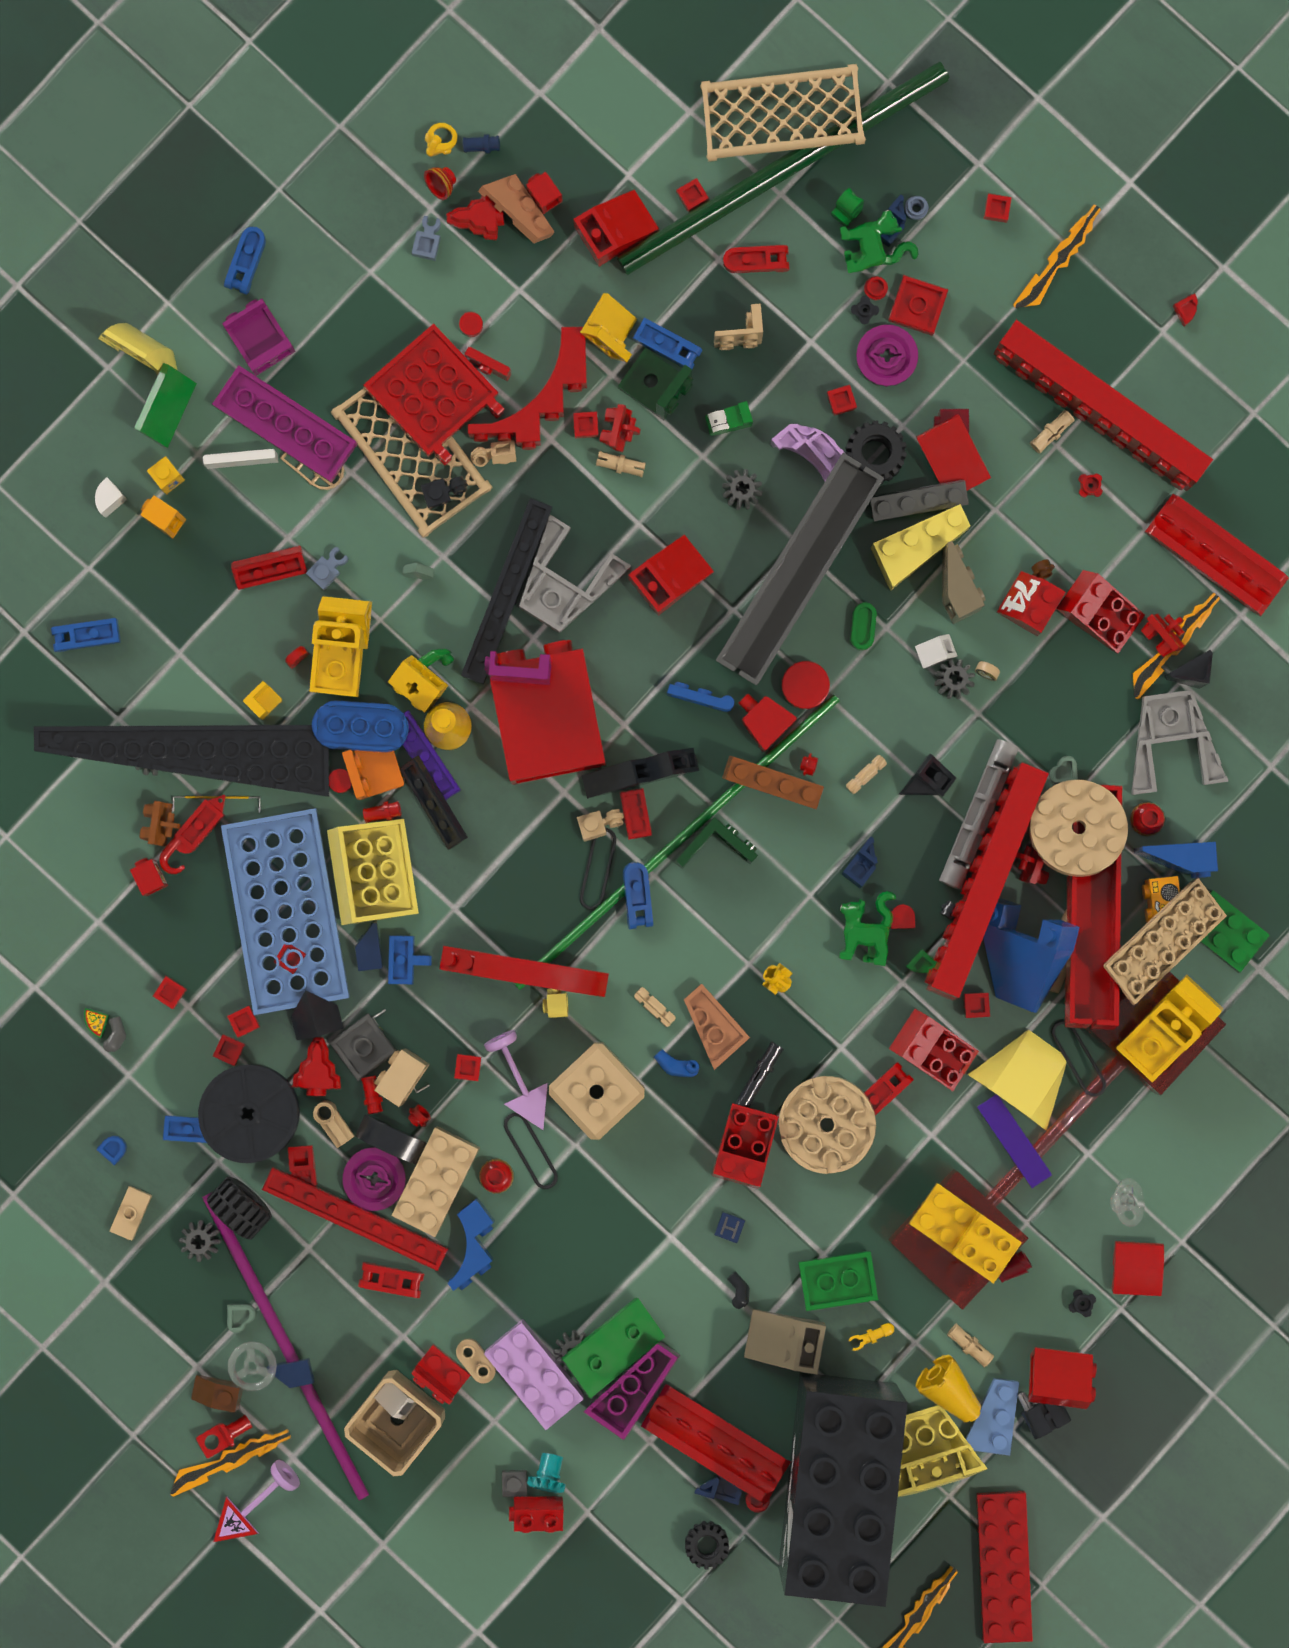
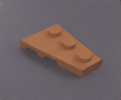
M516 174L483 185L478 192L483 197L487 195L496 203L494 207L500 213L502 211L506 212L513 219V225L533 243L550 238L553 235L554 230Z
M700 984L684 999L715 1070L750 1037L703 984Z

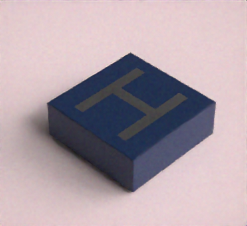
M722 1211L714 1235L738 1243L745 1220Z

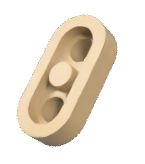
M464 1339L457 1346V1358L475 1381L479 1383L490 1382L495 1376L496 1368L484 1355V1349L476 1340ZM464 1349H472L473 1354L471 1356H466L464 1354ZM481 1367L487 1368L488 1373L486 1375L479 1373Z

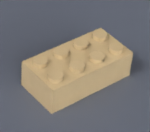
M436 1126L391 1216L436 1237L480 1147Z

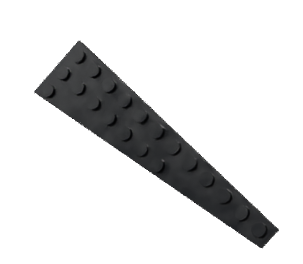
M312 725L34 726L35 752L329 797V748L323 746L316 739Z

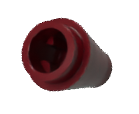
M1023 1251L1015 1252L998 1277L1002 1283L1029 1273L1028 1270L1032 1268V1264Z

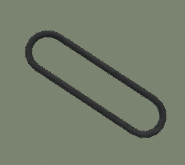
M605 828V830L612 835L613 843L600 901L595 906L586 905L583 896L596 838L592 840L580 893L581 905L588 910H595L604 900L616 846V835L608 828Z
M1065 1021L1055 1023L1051 1031L1052 1037L1083 1091L1091 1097L1100 1096L1106 1089V1081L1076 1029L1071 1028L1103 1083V1087L1098 1093H1091L1086 1089L1055 1035L1056 1027L1065 1024Z
M518 1113L508 1115L504 1121L505 1131L534 1182L542 1189L552 1188L558 1180L557 1172L527 1119ZM514 1116L520 1117L527 1126L554 1174V1180L550 1185H542L537 1180L507 1125L510 1118Z

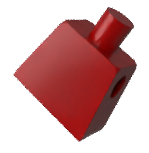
M748 693L738 703L748 713L741 722L763 752L797 720L796 716L767 696L758 703Z

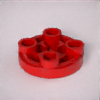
M811 661L797 662L790 666L783 676V695L790 705L795 708H815L825 700L829 693V677L826 671L817 663Z

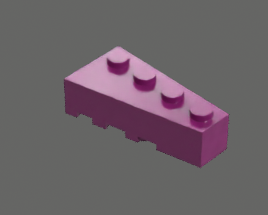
M660 1341L592 1403L584 1413L624 1440L679 1359L680 1354Z

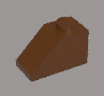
M196 1375L191 1399L213 1409L235 1413L240 1407L244 1384Z

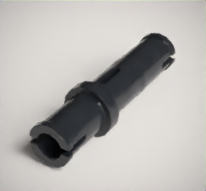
M770 1042L761 1060H757V1067L734 1104L747 1108L750 1107L769 1073H773V1066L782 1051H784L782 1047Z

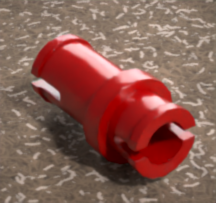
M386 801L383 802V805L363 808V816L366 823L387 819V821L393 820V817L402 815L399 801L393 803Z
M377 1076L361 1079L366 1099L364 1100V1105H367L368 1115L383 1112L381 1105L383 1097H380L379 1093L374 1091L377 1087L374 1084Z

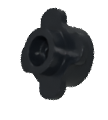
M862 296L860 302L851 307V313L860 320L861 324H868L874 315H878L879 307L873 305L868 296Z
M1079 1289L1073 1292V1301L1068 1306L1070 1312H1078L1084 1317L1091 1316V1310L1096 1302V1297L1093 1294H1084ZM1081 1301L1085 1303L1083 1306L1080 1305Z

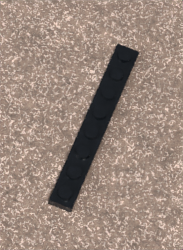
M530 498L461 673L462 677L484 685L488 675L485 671L486 656L490 657V651L497 652L552 512V506Z

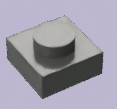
M527 1470L502 1471V1497L527 1496Z

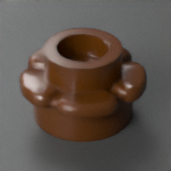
M1048 559L1039 561L1032 566V575L1047 579L1052 576V570L1055 566Z

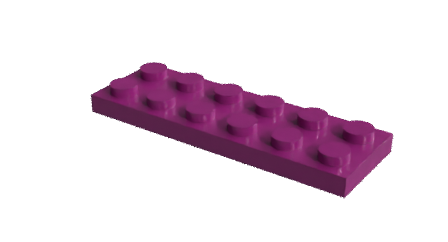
M239 365L212 403L215 408L330 483L333 482L358 444L343 432Z

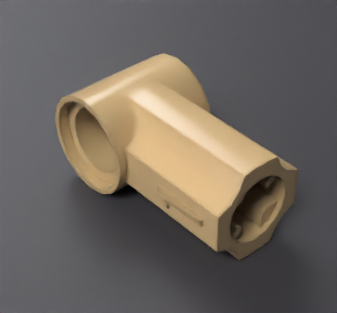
M324 1100L314 1108V1119L320 1123L336 1148H339L355 1136L337 1111L336 1105L333 1102ZM320 1107H328L331 1110V1117L322 1118L319 1114Z

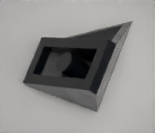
M1209 650L1165 675L1166 680L1198 689L1210 684L1212 651Z
M929 754L899 795H939L943 797L956 780V777L938 759Z
M305 990L291 1016L296 1039L315 1038L343 1029L344 1026L338 1005Z

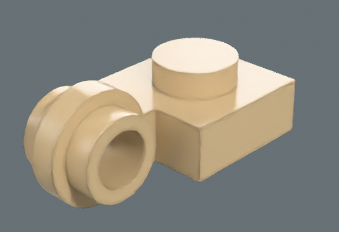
M515 441L491 443V448L488 449L477 447L471 452V461L478 467L485 466L490 459H492L493 464L516 462Z
M619 809L611 810L606 813L607 817L602 819L599 810L577 817L584 842L607 835L606 825H609L610 828L623 825V813H620Z

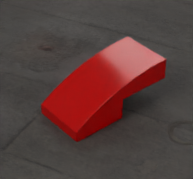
M313 1145L288 1147L291 1175L318 1187Z

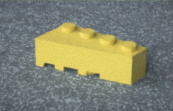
M961 504L872 544L871 550L890 591L943 550L948 542L956 540L969 529L970 524Z

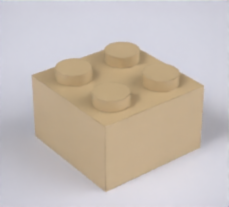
M406 1048L393 1053L388 1061L391 1065L388 1071H382L374 1082L377 1085L374 1091L398 1107L405 1103L430 1065Z

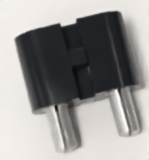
M1025 1392L1018 1394V1398L1024 1408L1021 1415L1034 1440L1051 1433L1052 1430L1058 1429L1071 1421L1065 1406L1042 1403L1031 1405Z

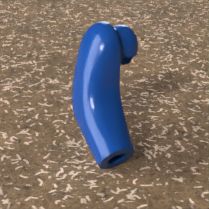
M663 1049L654 1056L655 1060L668 1075L694 1077L699 1072V1064L695 1060H676Z

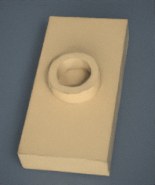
M129 1186L110 1232L132 1241L152 1195Z

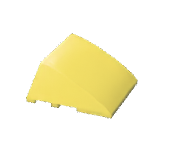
M118 323L110 326L98 338L115 350L119 351L120 349L148 366L157 375L163 363L177 370L174 353L171 349L128 323Z
M1027 1030L967 1075L1047 1131L1067 1062L1061 1052L1030 1030Z
M937 1405L906 1415L898 1497L930 1490L987 1470L985 1464L977 1456L945 1409Z

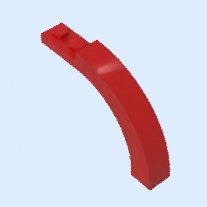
M443 946L439 970L605 997L609 973Z

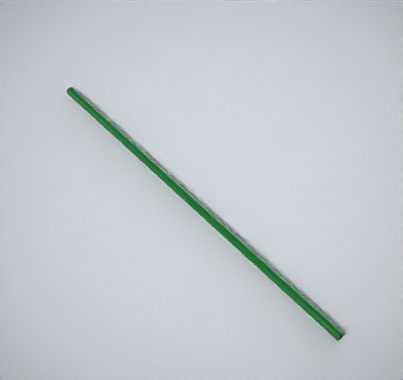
M833 694L763 757L757 765L768 767L839 703L840 700ZM737 783L732 785L644 865L648 874L746 786ZM624 884L538 962L550 964L625 896ZM514 983L519 990L525 986V984Z

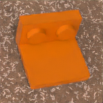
M348 750L342 752L356 799L362 800L404 786L403 777L394 751L381 753Z

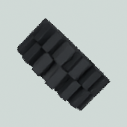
M702 1521L699 1525L696 1523L693 1529L690 1528L685 1538L686 1555L689 1557L692 1564L695 1563L698 1568L704 1567L705 1570H709V1567L717 1568V1565H721L724 1562V1558L728 1556L729 1541L725 1530H722L719 1524L715 1525L712 1521L709 1523ZM704 1536L712 1537L717 1543L715 1551L711 1554H703L697 1547L698 1541Z

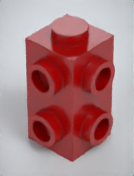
M563 1496L514 1497V1506H509V1522H514V1532L545 1531L553 1533L563 1531Z

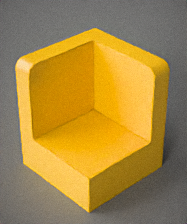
M262 681L243 702L263 720L282 702V698L266 682Z

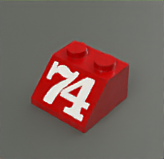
M1021 571L996 613L1038 636L1044 630L1066 592L1045 579Z

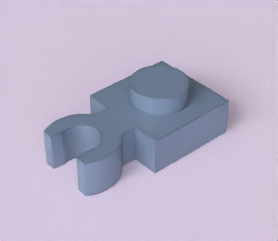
M424 216L422 220L424 232H416L412 256L436 261L441 237L435 235V233L439 231L441 222L437 218L434 226H428V216Z
M338 547L331 550L328 560L322 556L306 573L324 591L341 574L336 568L345 565L349 560L346 555L341 560L335 558L336 554L340 551Z

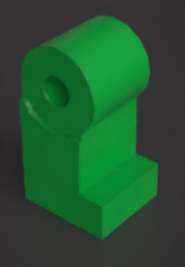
M848 188L837 200L836 208L831 212V215L848 228L862 212L864 200L857 197L851 188Z

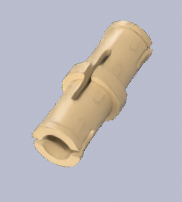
M1062 411L1053 422L1047 423L1044 426V430L1030 442L1031 447L1041 454L1051 442L1058 440L1061 437L1060 434L1075 421L1073 416L1068 411Z
M599 451L598 458L600 459H597L596 466L617 470L616 473L619 474L625 472L642 478L646 463L627 459L625 455H620L619 457Z
M958 1324L954 1325L947 1333V1336L954 1340L966 1355H971L984 1368L994 1358L993 1354L978 1343L979 1340L975 1336L971 1337Z

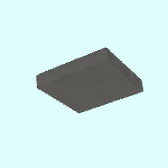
M369 1013L330 1042L358 1081L397 1051Z

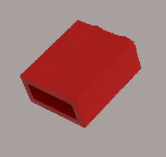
M1035 1347L1030 1354L1028 1402L1087 1409L1095 1401L1096 1388L1092 1387V1378H1095L1097 1370L1096 1363H1093V1355Z

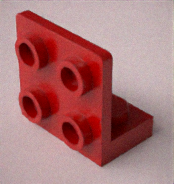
M435 1344L431 1346L411 1373L416 1384L422 1388L428 1387L433 1391L432 1396L441 1404L446 1402L449 1405L456 1393L471 1376L467 1370Z

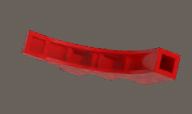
M561 327V345L555 368L544 388L528 405L515 414L495 423L468 424L469 438H474L476 442H486L488 438H498V441H511L512 437H516L517 447H522L523 450H534L536 446H541L540 418H545V421H558L559 417H564L563 389H568V392H581L582 389H587L586 337L580 333L583 327Z

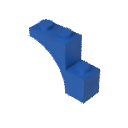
M478 1197L457 1213L465 1230L467 1246L461 1268L448 1282L453 1291L458 1287L460 1290H463L473 1282L470 1279L478 1272L481 1276L492 1267L490 1262H492L493 1257L478 1239L477 1235L480 1234L483 1237L493 1229L491 1224L495 1220Z

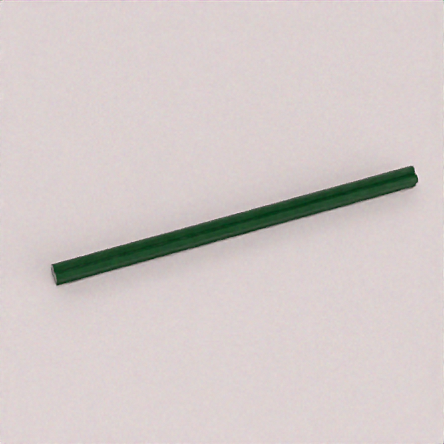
M941 62L934 64L861 109L863 131H867L948 82L950 77ZM851 115L840 121V123H846ZM856 119L847 126L851 133H858ZM835 124L825 130L827 136L838 135L840 127ZM843 144L792 150L617 256L618 263L624 273L629 275Z

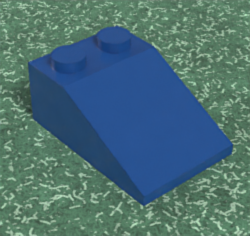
M1216 842L1134 848V854L1179 873L1191 874V878L1211 877V872L1218 871Z

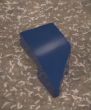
M900 194L888 210L892 212L897 219L898 226L902 227L903 231L906 214H904L903 206L904 197ZM902 231L893 235L882 234L881 242L890 247Z
M871 836L842 872L844 877L859 888L865 884L878 863L873 845L874 838Z
M377 920L371 923L367 931L358 939V943L355 946L358 971L383 968Z
M309 1358L267 1366V1371L289 1388L309 1385L315 1382Z
M718 1475L697 1487L694 1493L738 1505L742 1490Z

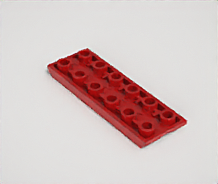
M1171 495L1145 530L1147 535L1260 617L1289 579L1284 572L1178 495Z
M665 1384L641 1424V1427L765 1505L790 1464V1461L667 1384Z

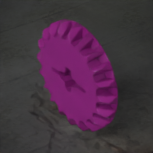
M895 325L876 326L864 334L858 344L856 352L857 365L868 381L886 387L896 386L901 382H905L914 372L918 362V348L912 336L904 329ZM885 350H889V354L894 356V358H890L889 362H885V358L880 356L884 354Z
M376 1147L366 1148L357 1152L350 1158L344 1168L343 1187L345 1193L355 1205L365 1210L379 1211L390 1207L400 1198L405 1188L406 1175L404 1166L399 1158ZM374 1172H377L378 1177L388 1183L381 1181L373 1186L371 1185V1180L361 1175L371 1176Z

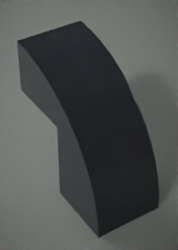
M366 1114L355 1135L360 1140L415 1165L426 1145L425 1141L415 1135L393 1128L380 1119Z

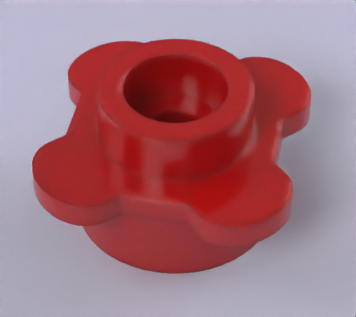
M1096 473L1088 476L1082 474L1079 476L1078 481L1081 484L1079 495L1085 498L1088 495L1099 497L1102 495V476Z

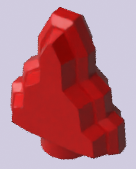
M486 195L485 197L482 196L481 199L472 200L467 207H458L447 213V224L458 229H469L474 235H483L485 240H497L498 226H504V211L500 213L494 207L496 203Z
M315 1037L308 1048L307 1059L300 1063L299 1072L294 1074L292 1087L307 1089L306 1095L326 1096V1090L341 1089L340 1076L336 1074L335 1064L329 1060V1048L324 1037Z

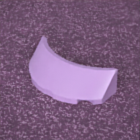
M789 424L771 439L773 448L791 450L807 459L821 474L824 482L842 453H844L835 441L824 432L798 424Z

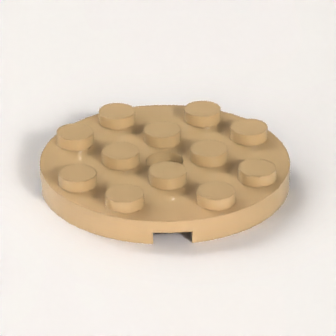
M1069 780L1054 785L1039 798L1029 822V834L1033 848L1036 849L1046 865L1064 875L1084 877L1099 873L1109 867L1119 857L1127 840L1128 823L1122 805L1109 790L1094 782ZM1078 821L1082 823L1085 828L1084 833H1075L1072 830L1073 823Z
M835 1076L815 1077L798 1085L784 1101L779 1116L781 1141L792 1159L810 1171L822 1174L845 1171L858 1164L870 1150L876 1133L875 1112L866 1094L852 1082ZM822 1119H832L834 1122L832 1131H824L822 1129Z

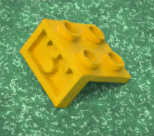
M603 293L580 333L611 359L628 362L632 354L625 349L626 345L623 342L637 321V318L608 293Z

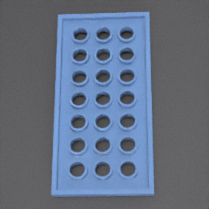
M317 809L221 825L253 1014L258 1015L296 1008L305 990L328 1002L350 998ZM294 830H300L303 833V839L300 843H293L290 839V835ZM271 834L278 835L280 839L278 846L274 848L267 845V838ZM248 838H252L256 842V847L251 852H247L243 848V843ZM299 853H304L307 856V863L303 867H298L294 862L295 856ZM279 857L284 862V866L280 871H274L271 868V861L274 858ZM251 862H257L260 866V871L257 875L251 876L247 871V866ZM302 877L310 878L312 883L310 889L306 891L301 890L298 885ZM279 881L286 882L288 886L287 892L283 895H279L275 891V885ZM260 885L264 889L262 898L254 899L252 897L251 890L254 886ZM308 900L313 901L316 906L312 914H306L303 911V904ZM283 905H289L292 909V914L287 919L279 915V909ZM260 909H264L268 913V919L264 923H259L255 918L256 912ZM311 924H316L320 929V933L316 938H311L307 934V928ZM288 928L296 932V938L292 942H286L283 938V933ZM267 932L272 936V943L264 947L260 944L259 938L263 933ZM284 944L293 945L302 952L306 953V956L303 959V955L300 951L295 949L290 950L287 948L284 955L282 956L280 961H282L288 968H298L294 974L279 966V959L277 955L279 954ZM314 948H321L324 952V957L319 962H315L311 958V952ZM291 952H296L300 956V962L296 966H291L287 962V957ZM268 956H272L276 960V967L273 970H267L264 967V960ZM320 971L328 975L327 983L322 986L318 985L315 981V976ZM295 976H301L304 979V986L300 990L294 989L291 985V981ZM272 980L280 983L281 988L277 994H271L268 991V984Z

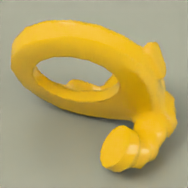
M437 123L431 126L425 135V142L427 143L426 154L430 157L441 153L444 155L450 154L451 149L457 143L455 129L446 123ZM440 128L447 129L451 133L452 139L448 143H441L442 139L438 135H434V132Z

